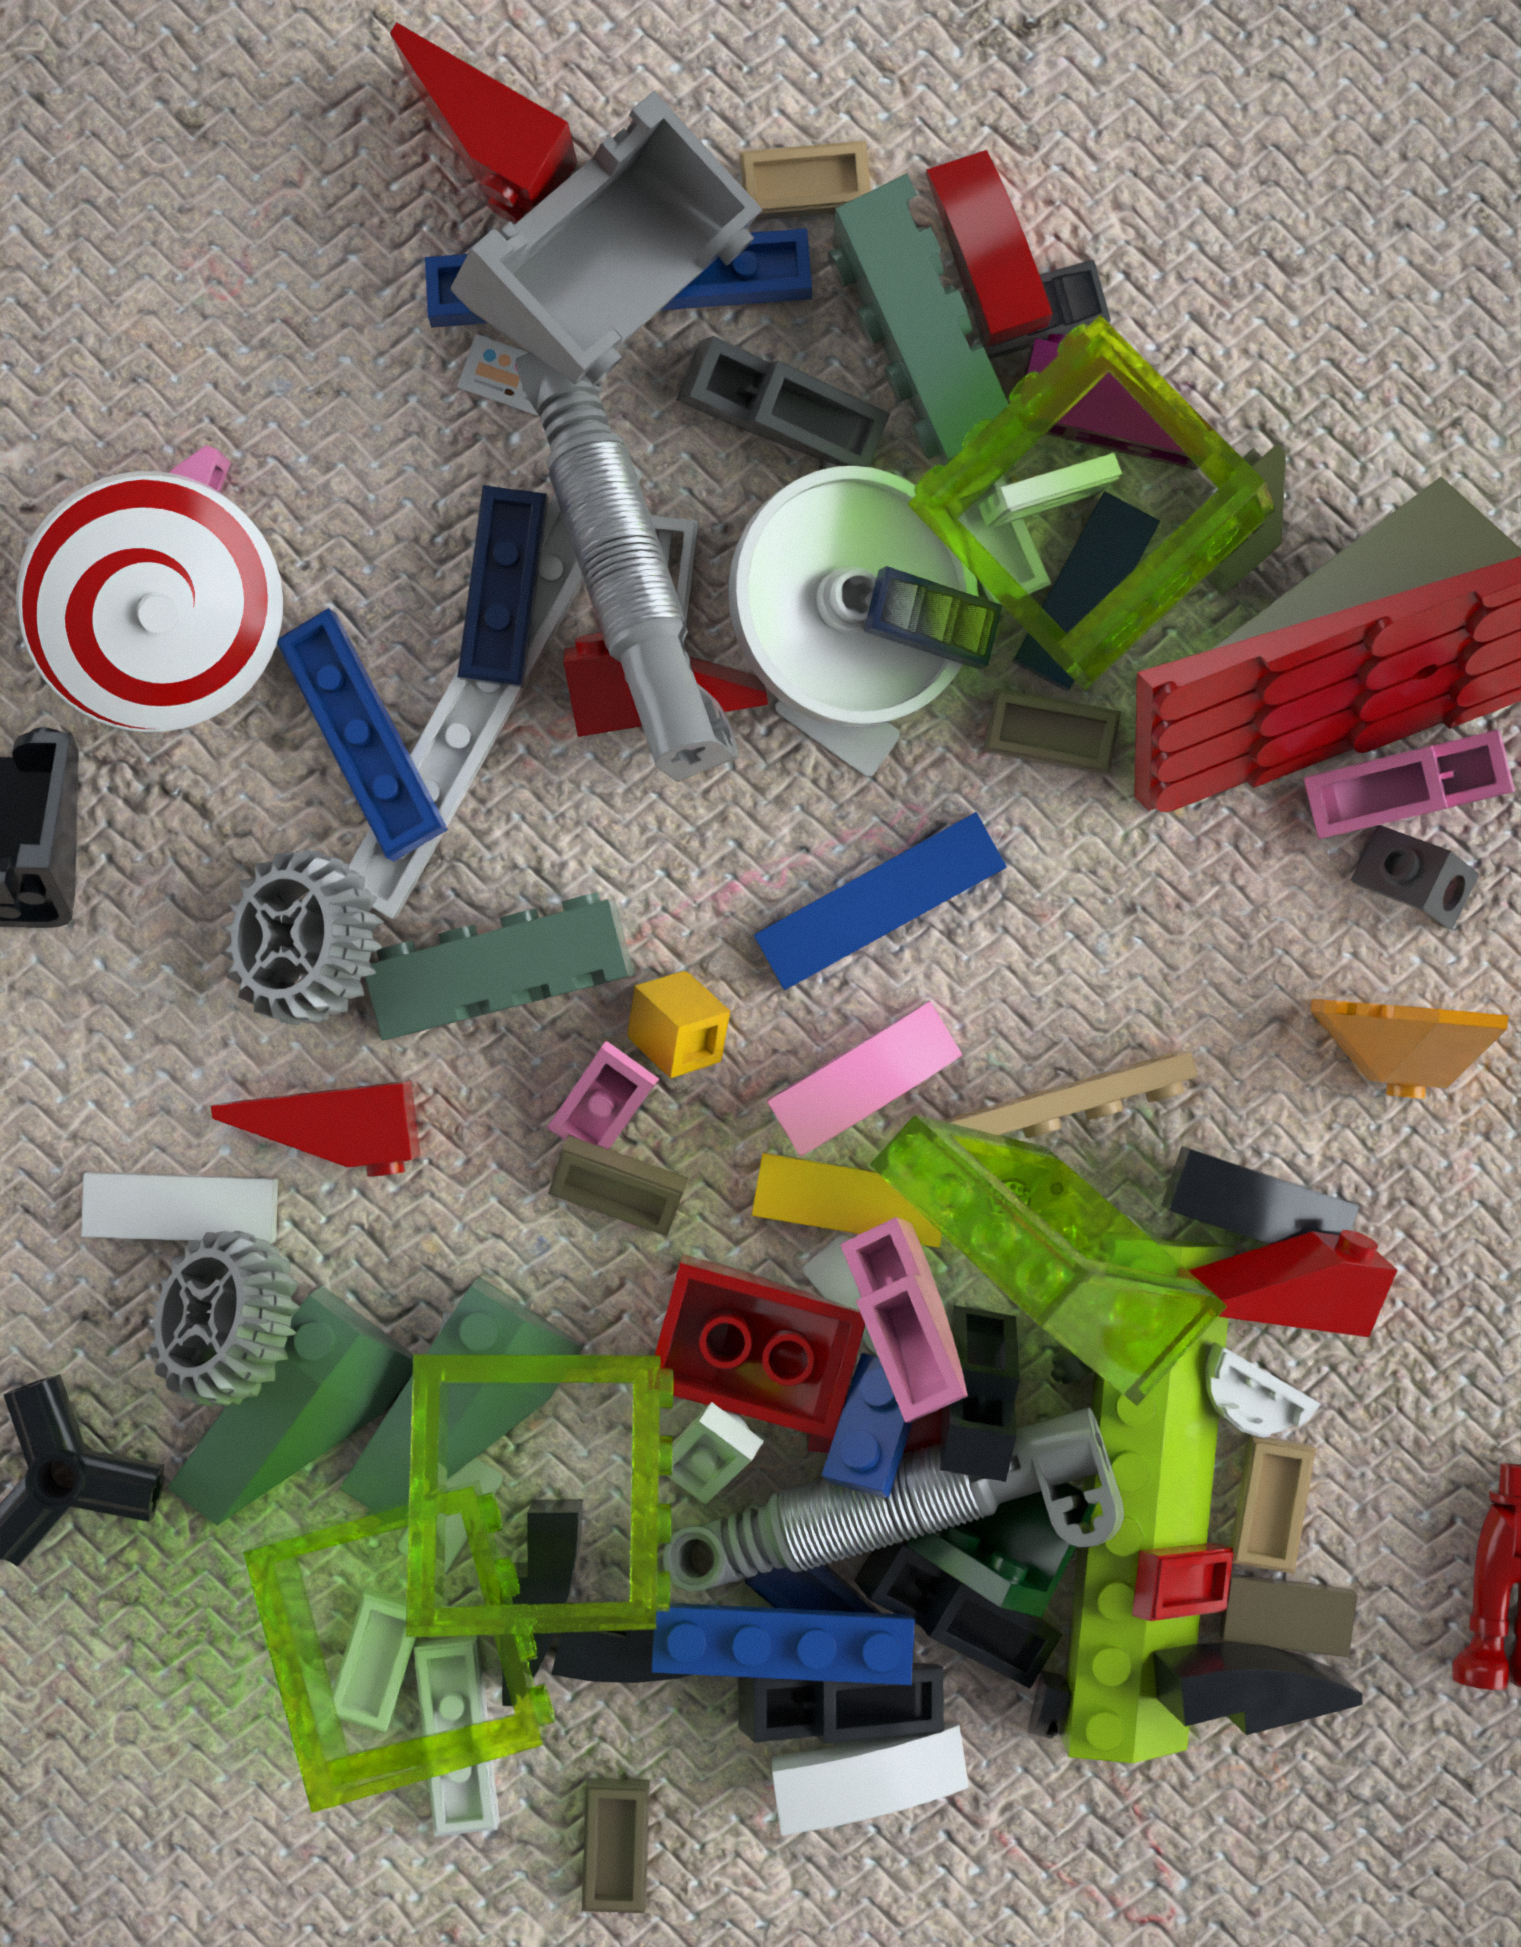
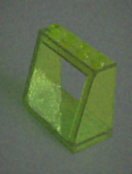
M1101 315L1089 326L1085 323L1080 324L1069 332L1058 346L1057 353L1059 355L1041 373L1033 371L1026 375L1010 393L1009 400L1011 402L993 420L985 418L978 422L962 440L961 446L963 449L945 467L940 464L930 469L918 481L914 488L916 495L907 503L920 519L1084 691L1098 680L1276 511L1266 481ZM1109 372L1213 482L1218 490L1066 634L965 528L958 518Z
M914 1115L869 1164L1042 1329L1137 1406L1227 1307L1213 1292L1045 1146Z
M422 1352L413 1354L406 1637L656 1629L657 1612H670V1571H657L658 1544H671V1503H658L659 1476H672V1435H659L660 1409H673V1369L660 1368V1354ZM449 1382L633 1383L630 1601L444 1606Z
M479 1480L272 1535L243 1552L311 1813L544 1745L548 1733L546 1725L555 1723L552 1702L546 1684L537 1686L534 1684L528 1662L537 1658L533 1632L528 1619L517 1621L511 1596L520 1594L517 1573L510 1555L500 1558L494 1532L503 1530L498 1503L493 1492L483 1494ZM461 1513L515 1714L349 1753L341 1720L334 1703L331 1682L297 1556Z

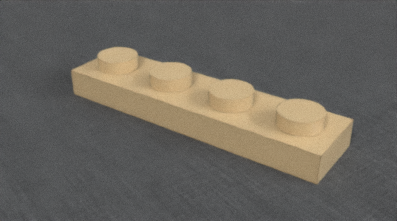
M1179 1050L939 1120L946 1145L950 1149L961 1146L964 1156L1001 1146L998 1135L1023 1128L1025 1138H1030L1061 1129L1062 1124L1059 1117L1084 1110L1087 1120L1124 1110L1121 1099L1145 1093L1147 1101L1153 1102L1185 1092L1182 1082L1199 1076L1192 1052Z

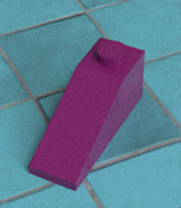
M1050 334L1047 340L1035 339L1029 353L1014 415L1018 424L1017 428L1197 470L1206 460L1210 445L1100 353L1085 350V342L1062 334Z

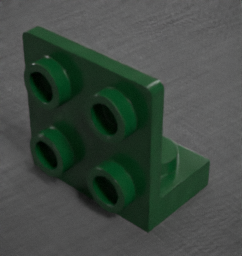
M1069 1482L1057 1485L1060 1499L1080 1495L1081 1507L1072 1511L1075 1523H1088L1097 1503H1088L1085 1499L1084 1491ZM1042 1491L1000 1503L995 1513L985 1516L984 1519L979 1517L977 1521L973 1518L972 1522L967 1520L965 1524L961 1522L959 1526L955 1524L953 1528L948 1526L947 1530L944 1528L941 1531L936 1529L935 1533L929 1534L925 1532L924 1536L918 1534L916 1539L911 1536L906 1545L1000 1608L1041 1618L1076 1546L1067 1544L1057 1535L1051 1524Z

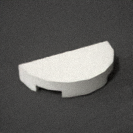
M1213 1342L1205 1364L1206 1391L1214 1410L1239 1431L1261 1438L1270 1437L1271 1433L1281 1432L1294 1424L1298 1427L1305 1424L1321 1405L1309 1396Z

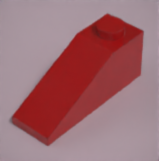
M601 632L580 636L574 640L575 646L564 648L563 663L578 737L642 726L629 685L624 677L625 673L622 664L610 656ZM689 656L696 683L718 701L724 712L768 705L765 685L756 675Z
M412 1080L224 1102L211 1106L212 1119L348 1168L366 1166L367 1177L405 1172L404 1161L413 1160L420 1156Z
M1342 1230L1340 1235L1312 1231L1184 1271L1179 1284L1209 1316L1369 1338L1398 1270L1377 1252L1378 1244L1364 1234L1352 1230Z

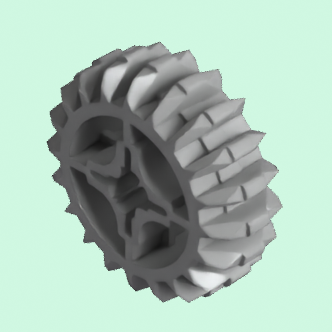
M311 850L296 851L295 853H276L273 862L256 863L255 878L251 877L250 879L240 880L243 892L242 899L228 902L235 912L233 922L221 927L231 935V944L221 954L234 961L226 978L236 982V984H240L238 998L247 1001L249 1004H254V1012L260 1013L267 1018L280 1019L281 1023L300 1025L301 1022L317 1024L321 1021H328L330 1014L337 1015L338 1013L348 1012V998L354 999L355 997L364 996L360 981L361 977L377 973L369 963L371 952L384 948L373 940V930L384 921L375 914L369 913L378 897L363 889L366 877L359 875L354 870H349V864L343 862L340 858L323 856V853ZM308 892V894L305 896L303 900H298L301 896ZM300 974L307 975L299 983L294 984Z
M237 1230L234 1232H206L201 1241H189L186 1246L185 1256L172 1258L171 1275L160 1278L163 1288L159 1300L151 1302L157 1310L155 1320L147 1327L148 1330L155 1334V1340L149 1347L148 1353L158 1358L155 1374L166 1379L167 1390L176 1392L177 1395L183 1398L191 1399V1402L206 1406H212L213 1404L229 1406L230 1404L240 1405L246 1397H258L262 1382L275 1381V1363L288 1359L284 1349L287 1338L297 1334L290 1327L291 1319L301 1308L291 1301V1296L296 1291L299 1282L288 1276L291 1262L282 1258L279 1254V1248L270 1245L268 1241L255 1238L252 1234Z

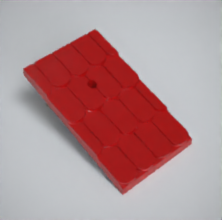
M1443 477L1438 478L1211 650L1137 672L1134 797L1148 811L1157 809L1160 812L1167 813L1245 782L1252 788H1255L1352 749L1358 753L1370 752L1441 723L1451 729L1521 701V548Z

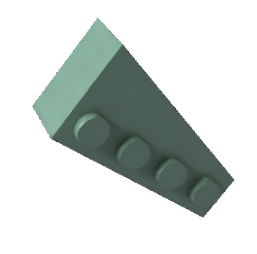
M908 173L836 208L833 246L835 249L828 252V258L841 286L845 288L852 284L863 305L856 309V315L867 340L871 345L881 342L891 364L884 367V372L895 397L899 402L909 399L919 421L912 424V429L923 454L928 460L937 456L943 471L1012 438L1018 424L984 347L980 343L971 347L968 345L965 336L972 333L969 312L959 290H956L951 284L944 288L941 284L939 276L944 274V269L939 253L942 251L931 226L926 229L923 226L916 227L909 211L910 199L917 196Z
M598 892L562 901L563 912L539 918L537 909L501 917L502 928L486 933L477 934L475 925L439 933L440 945L416 951L414 941H408L377 950L379 962L371 963V966L377 973L369 975L365 979L381 1040L405 1036L635 976L616 902L609 899L601 901Z

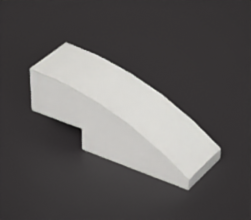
M959 1722L945 1723L944 1731L835 1742V1747L772 1756V1777L781 1836L871 1819L937 1800L969 1788Z

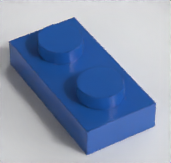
M864 1353L860 1355L821 1476L828 1483L889 1499L913 1422L906 1423L904 1421L879 1357Z

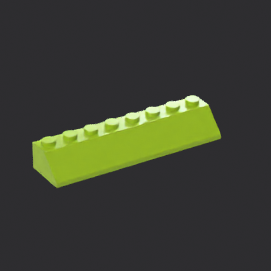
M1107 1234L1096 1349L1097 1357L1095 1359L1097 1369L1094 1371L1091 1410L1099 1426L1123 1502L1124 1518L1120 1530L1112 1539L1094 1547L1077 1548L1065 1674L1071 1698L1065 1719L1062 1718L1060 1726V1737L1069 1758L1133 1764L1186 1751L1188 1747L1189 1726L1185 1727L1157 1700L1153 1651L1197 1644L1200 1615L1148 1621L1132 1616L1140 1550L1207 1544L1219 1414L1214 1410L1206 1391L1205 1364L1213 1342L1226 1348L1228 1318L1209 1316L1183 1289L1179 1281L1184 1271L1235 1256L1234 1245ZM1098 1473L1084 1477V1492L1102 1487ZM1097 1503L1087 1523L1091 1532L1095 1531L1093 1520L1103 1515L1100 1503Z

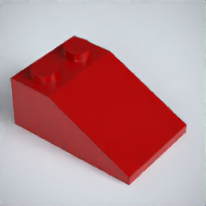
M395 23L390 35L411 84L483 194L489 198L486 205L501 218L516 224L564 183L576 167L578 161L569 123L403 25Z
M683 1254L645 1388L704 1405H709L712 1402L722 1410L833 1440L865 1329V1322L858 1309L743 1270Z

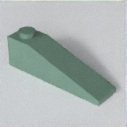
M479 1276L469 1287L339 1489L390 1523H393L546 1403L585 1345Z
M323 1285L310 1293L301 1304L300 1310L292 1316L290 1327L297 1334L287 1338L284 1349L288 1359L277 1361L274 1365L275 1381L262 1382L258 1397H246L240 1405L230 1404L226 1406L167 1487L217 1526L380 1416L421 1362L414 1354Z

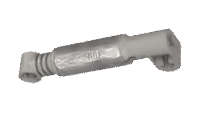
M530 352L516 359V367L519 378L530 403L540 416L547 441L550 445L551 454L547 461L548 474L579 568L582 572L586 589L589 593L588 595L605 642L604 644L610 656L622 664L625 673L624 677L629 685L656 768L674 781L679 782L738 758L736 740L722 707L711 694L696 683L690 665V658L683 644L688 633L685 625L686 620L630 454L624 445L622 437L612 433L606 413L604 412L599 394L602 392L601 380L593 385L585 377L579 383L574 384Z
M1087 1407L1016 1429L1017 1437L1006 1482L941 1471V1442L939 1445L934 1443L932 1447L928 1445L926 1449L922 1447L920 1451L916 1449L914 1453L912 1451H909L907 1455L903 1453L889 1499L831 1484L824 1478L823 1480L819 1478L817 1482L813 1480L811 1483L800 1484L799 1487L795 1485L793 1489L789 1487L787 1490L783 1489L780 1492L774 1493L768 1503L760 1506L758 1511L752 1508L746 1510L743 1515L736 1513L730 1515L728 1519L722 1517L696 1526L682 1528L675 1532L666 1543L663 1563L669 1579L678 1588L690 1592L704 1591L740 1581L743 1575L747 1578L756 1576L758 1570L763 1574L770 1572L773 1566L777 1569L786 1567L795 1573L803 1570L807 1571L808 1568L813 1569L814 1566L819 1568L821 1564L825 1566L827 1562L831 1564L833 1560L837 1562L838 1559L843 1560L845 1557L849 1559L851 1555L855 1557L857 1553L861 1555L863 1551L867 1553L869 1549L874 1551L875 1548L880 1549L881 1546L886 1547L887 1544L892 1546L893 1543H901L903 1539L909 1541L911 1536L916 1539L918 1534L924 1536L925 1532L929 1534L935 1533L936 1529L939 1531L942 1528L947 1530L948 1526L953 1528L955 1524L959 1526L961 1522L965 1524L967 1520L972 1522L973 1518L978 1521L979 1517L984 1519L985 1516L994 1514L1000 1503L1042 1491L1051 1524L1057 1535L1067 1544L1079 1548L1094 1547L1112 1539L1120 1530L1124 1518L1123 1502L1096 1418L1092 1410ZM1098 1473L1102 1487L1083 1492L1088 1503H1100L1103 1515L1093 1520L1095 1531L1091 1532L1086 1522L1075 1523L1072 1511L1081 1507L1080 1495L1060 1499L1057 1485ZM699 1540L705 1541L711 1547L714 1554L712 1569L706 1575L699 1573L694 1568L691 1559L692 1549Z

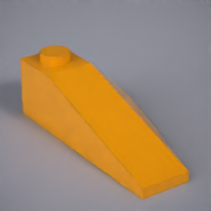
M1325 999L1311 1000L1312 1014L1367 1080L1387 1083L1386 1095L1425 1099L1426 1087L1447 1089L1508 1027L1509 1015Z

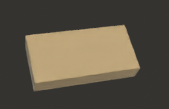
M866 140L740 151L742 187L763 209L755 220L834 214L837 207L871 191Z
M1249 1434L1230 1547L1233 1548L1234 1552L1232 1563L1295 1574L1316 1448L1313 1445L1271 1437L1261 1438Z

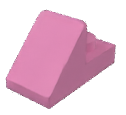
M606 1041L547 1128L565 1141L567 1136L570 1135L610 1149L657 1084L659 1078Z

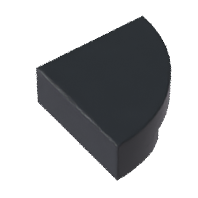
M1041 1670L1027 1731L1029 1734L1049 1739L1058 1734L1057 1721L1062 1720V1718L1065 1719L1071 1698L1070 1690L1063 1675Z

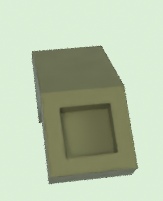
M1278 443L1263 457L1253 448L1225 473V476L1233 484L1225 490L1219 499L1252 536L1248 538L1240 529L1212 554L1213 558L1220 565L1205 578L1222 596L1236 586L1282 544L1286 452Z

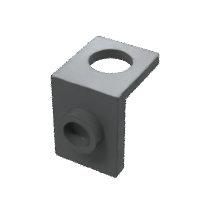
M1378 825L1351 881L1357 886L1419 909L1443 928L1453 930L1479 877V873L1450 850ZM1456 877L1457 885L1450 902L1443 907L1445 890L1450 881Z

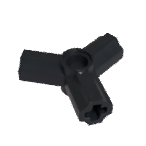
M61 1374L43 1378L3 1394L28 1470L26 1475L0 1503V1560L11 1562L17 1567L20 1566L71 1507L150 1522L154 1518L157 1505L161 1499L165 1479L164 1464L93 1451L86 1445L78 1427ZM54 1460L68 1464L73 1470L75 1476L73 1488H63L55 1482L51 1474V1465Z

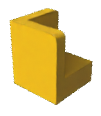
M681 971L634 986L627 1034L629 1039L671 1079L722 1062L730 1010L689 972Z

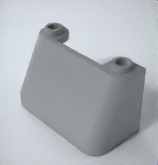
M655 90L631 110L629 116L633 120L627 130L622 129L613 138L611 136L606 138L600 144L593 158L515 225L510 221L501 229L500 233L494 228L470 249L450 289L470 311L574 384L579 383L585 377L593 385L597 384L623 358L616 350L716 259L720 258L727 266L738 257L754 240V237L747 229L763 210Z

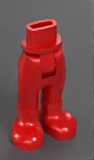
M1501 1463L1499 1489L1489 1491V1500L1494 1504H1491L1487 1512L1477 1546L1473 1581L1472 1612L1469 1613V1630L1474 1632V1635L1468 1647L1459 1652L1452 1662L1453 1681L1469 1687L1487 1690L1507 1689L1508 1680L1521 1688V1464ZM1517 1583V1615L1514 1619L1513 1633L1516 1636L1508 1663L1504 1652V1637L1508 1636V1612L1513 1585Z

